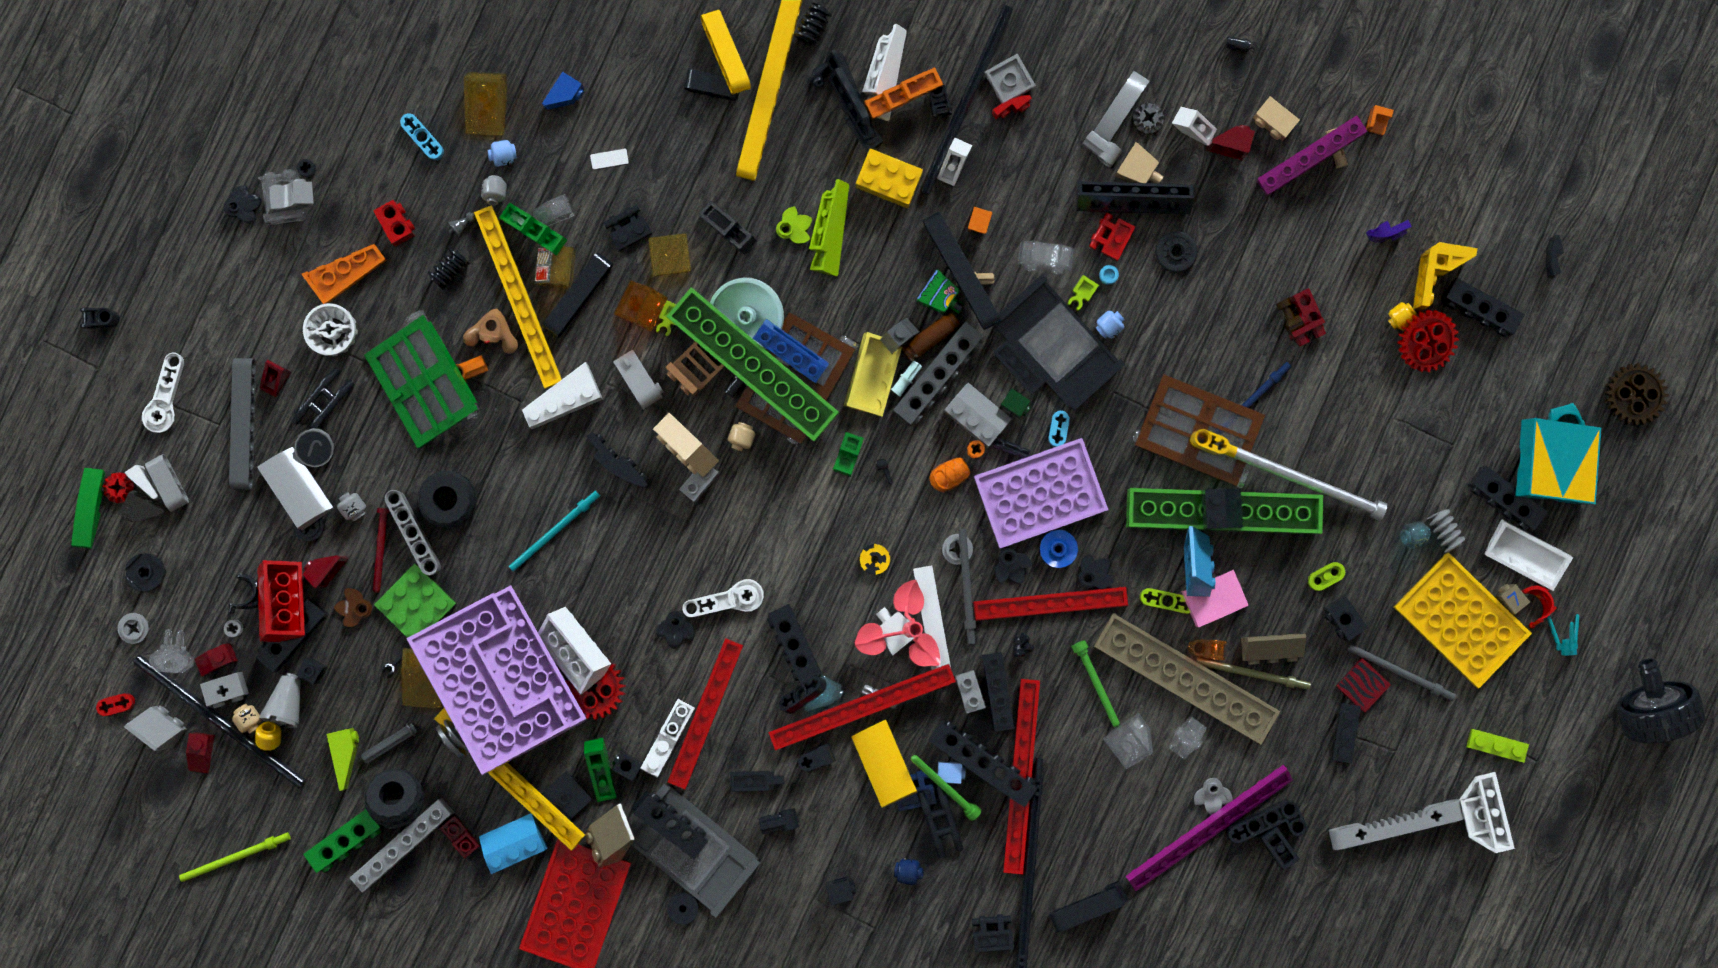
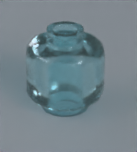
M1421 521L1405 525L1400 533L1401 541L1409 548L1426 545L1431 536L1430 528Z

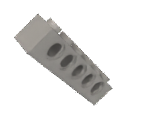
M443 798L438 799L354 873L350 879L361 892L368 890L455 812Z

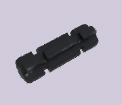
M998 437L994 440L993 447L999 450L1001 448L1003 449L1002 451L1015 456L1020 455L1019 457L1023 459L1027 458L1030 454V450L1027 448H1020L1019 445L1009 441L1004 442L1003 439Z

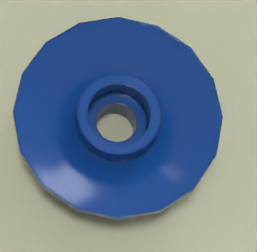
M1051 531L1041 541V557L1051 567H1066L1077 557V542L1067 531ZM1057 545L1062 548L1060 553L1055 551Z

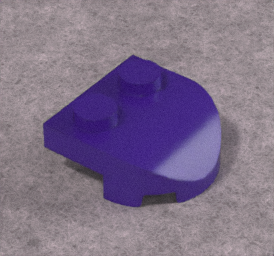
M1409 220L1391 228L1389 222L1386 221L1376 229L1367 231L1366 235L1370 241L1375 243H1381L1389 239L1393 242L1408 233L1407 230L1412 226Z

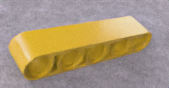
M720 10L700 15L702 26L731 94L751 89L748 75Z

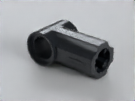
M795 808L758 818L762 835L780 830L788 831L799 828Z

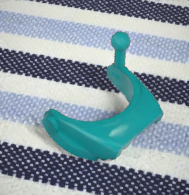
M1574 403L1550 409L1548 420L1557 421L1565 414H1573L1577 418L1579 425H1585Z

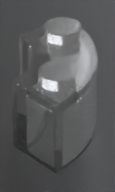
M1021 241L1018 264L1025 266L1026 270L1036 271V268L1052 270L1051 272L1054 274H1063V271H1071L1074 248L1061 244Z

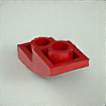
M1026 95L1010 99L994 108L992 115L997 120L1000 116L1001 118L1006 117L1011 112L1010 109L1015 114L1019 111L1024 112L1031 106L1029 103L1032 97Z

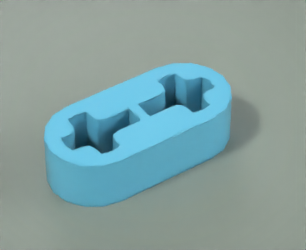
M1057 411L1051 419L1048 441L1054 447L1063 445L1066 441L1069 416L1064 411ZM1060 414L1063 415V419H1066V422H1062L1061 428L1058 427V421L1055 420V417H1059ZM1057 430L1060 431L1059 436L1062 438V441H1059L1058 444L1052 439V436L1056 435Z

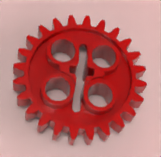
M1426 310V313L1419 311V317L1412 315L1413 321L1406 320L1408 326L1401 327L1405 332L1399 334L1403 339L1397 342L1402 345L1398 351L1403 353L1401 358L1406 360L1405 364L1421 372L1423 370L1430 372L1431 368L1437 371L1438 365L1444 367V360L1450 362L1449 355H1455L1452 349L1458 348V346L1454 345V342L1459 341V339L1454 337V335L1459 332L1453 329L1456 324L1452 323V319L1446 317V314L1436 310L1433 312Z
M612 664L605 675L594 684L598 686L596 691L591 690L593 688L592 685L587 691L580 694L570 680L565 681L583 714L586 713V719H590L592 714L594 719H598L599 714L602 718H606L605 712L612 715L611 708L618 709L616 703L623 702L619 697L626 694L621 691V688H625L626 685L620 682L625 678L618 676L621 670H614L616 664ZM607 685L611 687V694L609 696L604 694V688ZM599 695L604 699L603 703L601 702ZM590 696L595 698V705L592 707L588 704Z

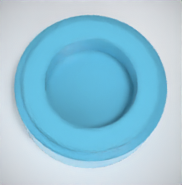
M1112 265L1104 266L1099 272L1100 281L1106 285L1114 284L1119 277L1118 270Z

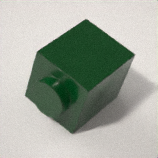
M1012 388L1000 405L1017 418H1020L1021 415L1025 417L1031 408L1028 405L1030 400Z

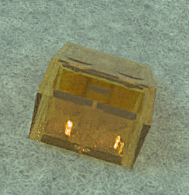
M403 648L401 667L402 706L442 708V703L412 648Z

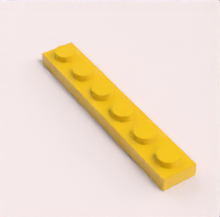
M508 762L488 772L571 851L584 838L585 834Z

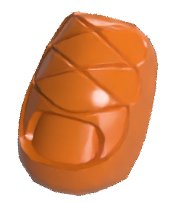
M962 458L946 461L931 471L930 483L935 490L940 492L952 490L969 477V467Z

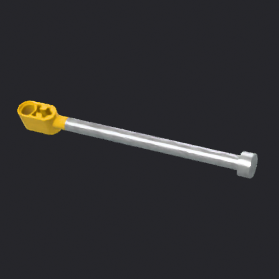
M1201 429L1193 432L1190 436V442L1195 448L1213 455L1225 454L1370 513V518L1381 521L1386 513L1387 503L1380 500L1375 502L1369 501L1229 444L1227 438L1211 431ZM1198 434L1204 436L1205 441L1203 444L1198 442ZM1218 442H1220V443H1219V446H1221L1222 448H1221V449H1218V446H1217V445H1215V444L1209 445V444H1210V443H1218Z

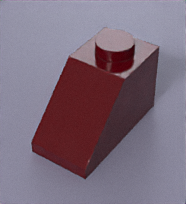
M222 644L194 659L201 677L238 661L231 644Z
M198 732L189 733L186 749L189 771L209 773L215 735Z

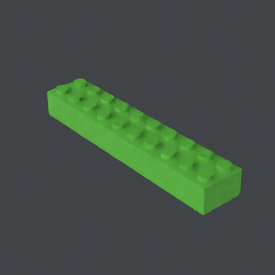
M692 287L666 316L814 442L840 413Z
M1127 489L1126 528L1188 530L1189 526H1193L1198 530L1322 534L1323 495L1241 492L1243 528L1204 529L1202 492L1200 490Z

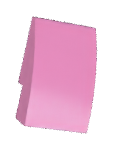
M1234 570L1215 577L1216 585L1215 589H1212L1210 597L1187 596L1186 590L1182 591L1196 627H1201L1248 606Z

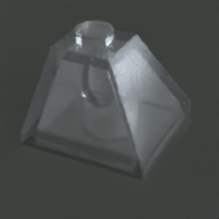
M1139 713L1125 720L1103 738L1125 769L1153 753L1150 727Z

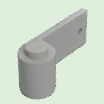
M633 349L613 361L643 410L663 398L661 395L664 392L659 383L654 384Z

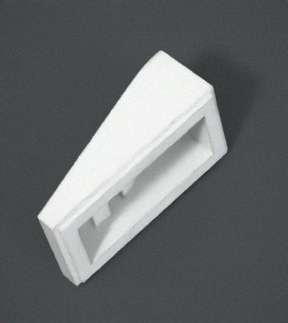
M135 465L125 472L126 476L151 498L156 500L162 499L144 466Z

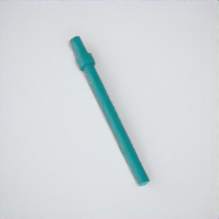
M595 490L585 500L582 499L578 502L576 508L511 563L509 568L514 572L580 513L586 512L590 505L600 497L599 493Z

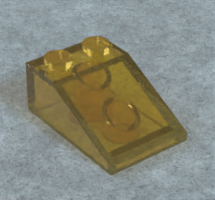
M468 72L464 76L466 133L504 135L507 100L506 74Z

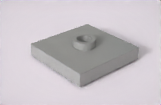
M1018 54L984 72L1001 104L1010 99L1020 97L1036 88L1034 81Z

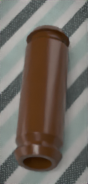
M952 312L948 313L947 316L941 317L908 341L906 346L902 347L903 353L909 361H914V358H919L952 334L957 327H960V322Z

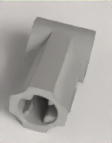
M1091 131L1082 143L1083 146L1097 155V158L1108 167H1111L1122 153V150L1116 144L1107 142L1094 131Z

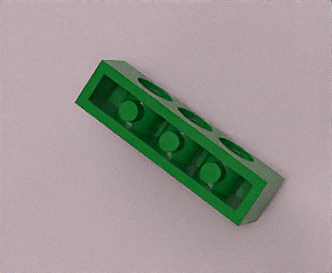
M365 809L303 855L316 873L320 871L325 873L334 867L332 864L337 859L342 861L348 857V851L353 848L357 850L366 844L364 840L369 836L373 839L380 834V828L383 826L377 824ZM358 825H362L364 827V835L358 834ZM343 836L347 837L349 840V844L347 847L343 846L341 843V838ZM326 848H330L333 851L332 858L326 856Z

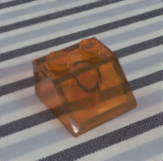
M630 280L614 315L651 332L668 297L653 288Z

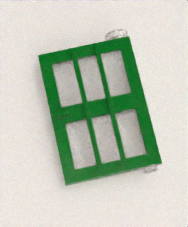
M423 310L408 316L406 321L409 325L364 354L417 448L423 447L467 418L468 421L478 416L477 411L479 410L474 395L432 322H429Z

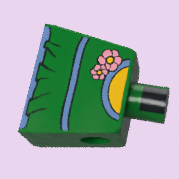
M936 270L916 301L941 314H945L948 308L959 314L965 305L956 299L960 290L939 270Z

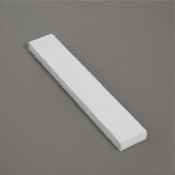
M933 567L913 569L914 577L924 596V606L921 610L924 632L934 638L940 653V665L931 666V670L946 664L950 665Z

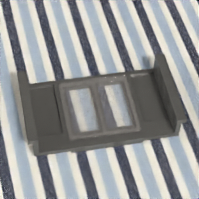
M663 784L656 793L662 799L661 802L665 805H672L677 810L676 813L680 817L685 815L692 821L691 825L695 828L697 826L701 827L707 833L708 843L696 858L693 859L637 817L630 825L634 836V841L631 845L711 910L710 913L716 918L761 862L758 861V857L674 788ZM659 808L654 809V810L652 811L651 815H653V816L659 815L660 812H661V809H659ZM670 820L666 826L673 827L676 821ZM684 832L682 838H688L691 832Z

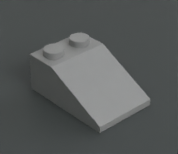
M162 706L148 708L124 726V728L154 751L173 748L187 730L180 719L169 716V711Z

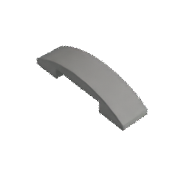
M1133 71L1094 132L1107 142H1110L1146 88L1149 80Z

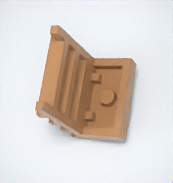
M696 341L673 364L670 362L665 367L668 370L666 374L674 382L678 380L682 384L680 388L687 395L691 393L694 397L725 367L723 364L718 367L697 346L698 343ZM695 349L715 371L709 374L689 353ZM685 357L707 377L703 382L681 362Z

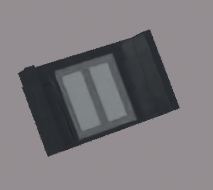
M1042 274L998 313L1001 322L994 325V327L1027 360L1065 405L1075 411L1117 373L1125 363L1122 359L1118 360L1053 290L1047 283L1048 279Z

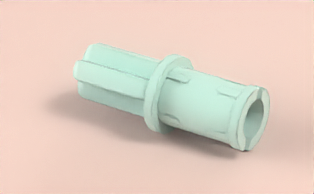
M913 361L904 374H900V379L891 390L901 397L909 384H913L912 380L922 369V366L918 362Z

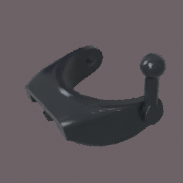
M238 574L236 578L246 581L251 586L253 594L243 604H229L228 612L230 614H234L235 609H255L259 606L258 582L247 574Z

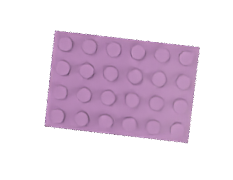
M1082 438L974 476L999 549L1108 510Z

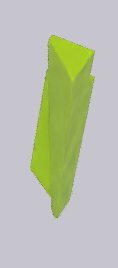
M840 179L836 180L835 187L831 191L826 190L822 194L809 247L810 250L816 252L810 270L832 276H838L849 193V184Z

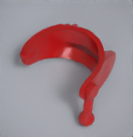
M1531 586L1522 590L1523 594L1535 595L1543 605V615L1535 622L1529 623L1531 629L1544 622L1543 619L1556 610L1552 595L1549 593V590L1542 586Z

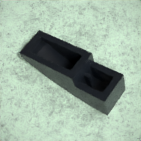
M711 200L698 214L744 255L757 241L752 234Z

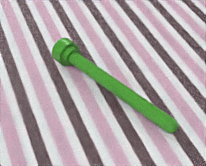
M1082 640L1071 647L1074 653L1081 657L1112 725L1118 727L1120 722L1087 654L1088 645L1085 640Z
M917 755L911 757V761L964 809L965 816L970 821L975 820L980 815L981 809L976 804L968 803Z

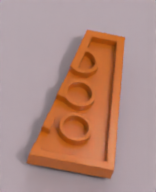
M373 244L301 275L321 302L328 304L387 260L378 247Z

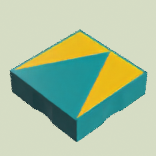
M1538 418L1521 420L1520 463L1517 473L1516 496L1533 499H1553L1558 502L1578 505L1596 504L1601 428Z

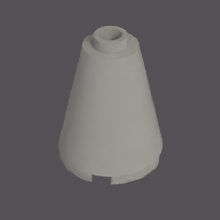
M287 673L286 676H281L259 719L265 722L276 723L279 726L288 724V728H298L301 680L297 679V675Z

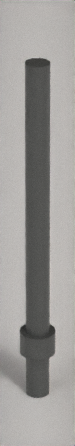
M966 528L958 530L966 616L964 627L967 629L968 644H974L976 620L973 619Z
M1352 644L1348 647L1347 651L1430 690V693L1436 696L1441 695L1451 701H1454L1456 694L1444 689L1442 685L1436 682L1431 683Z

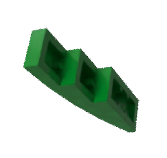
M510 202L499 217V219L556 256L567 242L566 238Z
M84 468L75 511L72 547L92 549L101 515L99 507L103 496L101 488L105 477V471L102 469Z

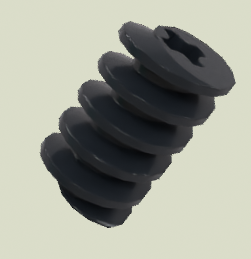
M812 3L813 6H809L808 10L810 12L805 13L806 19H802V25L797 28L799 32L794 33L796 39L808 46H811V42L817 43L814 36H821L817 30L825 29L821 23L828 24L825 16L832 17V14L826 8L817 3Z
M450 249L451 257L444 255L446 262L439 260L438 262L441 267L439 268L434 265L435 273L428 271L429 277L441 289H443L442 284L447 287L449 286L447 279L455 280L452 274L460 275L458 268L465 270L463 263L471 264L458 251Z

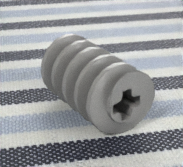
M1449 509L1439 511L1427 518L1433 519L1429 524L1430 526H1437L1433 532H1440L1437 540L1444 539L1440 545L1448 546L1444 551L1445 553L1461 546L1465 540L1464 536L1458 537L1461 530H1454L1458 526L1457 523H1451L1454 517H1447L1450 513Z

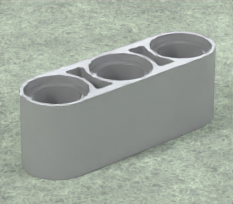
M164 454L145 463L151 479L170 512L189 503V499L178 477Z

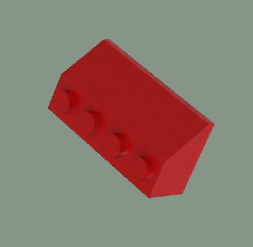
M263 560L257 568L260 641L281 642L304 637L302 562Z

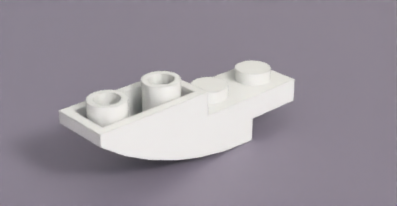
M677 699L640 768L641 770L658 778L695 709L694 707Z

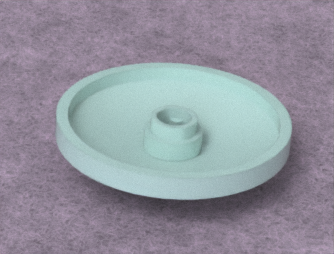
M738 278L729 281L715 292L710 301L715 308L751 338L754 337L766 319L780 329L783 327L784 311L782 303L775 291L760 280Z

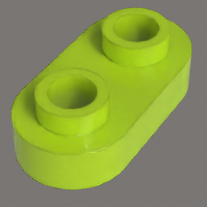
M1338 562L1330 563L1311 573L1308 577V585L1313 590H1323L1342 580L1345 576V568ZM1333 568L1337 570L1335 576L1331 574ZM1316 577L1320 579V583L1318 585L1314 583V579Z

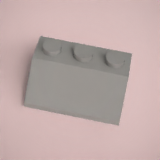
M969 383L962 388L944 410L945 414L974 438L981 441L986 448L992 444L1012 420V418Z

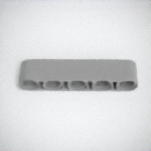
M397 490L388 491L385 495V502L419 568L426 575L438 574L441 570V564L405 495ZM394 494L399 496V501L396 504H393L391 501V497ZM403 511L408 513V518L405 521L400 519V514ZM411 528L417 530V535L414 538L409 536ZM423 544L426 547V552L420 555L418 547ZM430 561L435 564V569L432 572H429L426 568Z

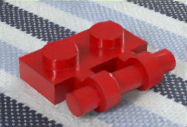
M1106 213L1099 222L1100 226L1097 232L1092 235L1089 247L1096 250L1098 244L1104 246L1101 253L1118 261L1135 226L1118 218L1116 224L1110 222L1113 216ZM1106 229L1111 230L1108 239L1102 237Z

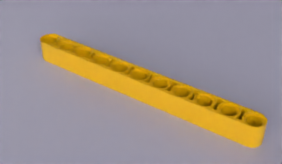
M781 0L737 167V177L753 181L756 179L803 0Z

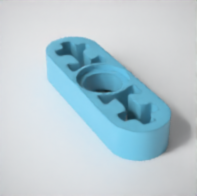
M410 113L403 115L400 120L402 128L431 160L441 159L444 149L415 115ZM407 119L413 120L412 123L417 128L415 131L409 125L406 126ZM420 132L427 134V139L424 142L417 140V135ZM429 143H430L435 149L438 148V149H437V152H438L437 155H435L434 153L431 154L432 151H431V149L427 146Z

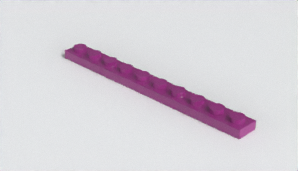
M1282 765L1274 770L1267 777L1258 781L1257 784L1243 792L1233 801L1227 803L1223 808L1179 837L1175 842L1165 847L1141 866L1132 870L1131 873L1126 875V878L1134 890L1137 891L1292 782L1293 779L1288 769Z

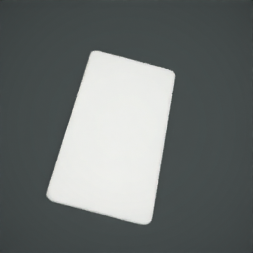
M626 149L590 155L593 169L628 164Z

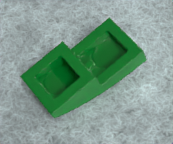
M848 432L845 433L833 471L851 477L864 438Z

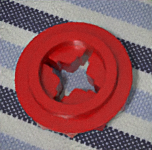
M120 472L111 474L105 479V483L102 486L104 495L109 501L114 503L126 502L134 492L133 481L126 474ZM117 482H119L120 486L125 487V489L119 490L118 493L117 490L111 488V486H116Z

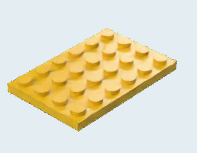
M1449 552L1445 553L1394 606L1424 638L1478 689L1532 634Z

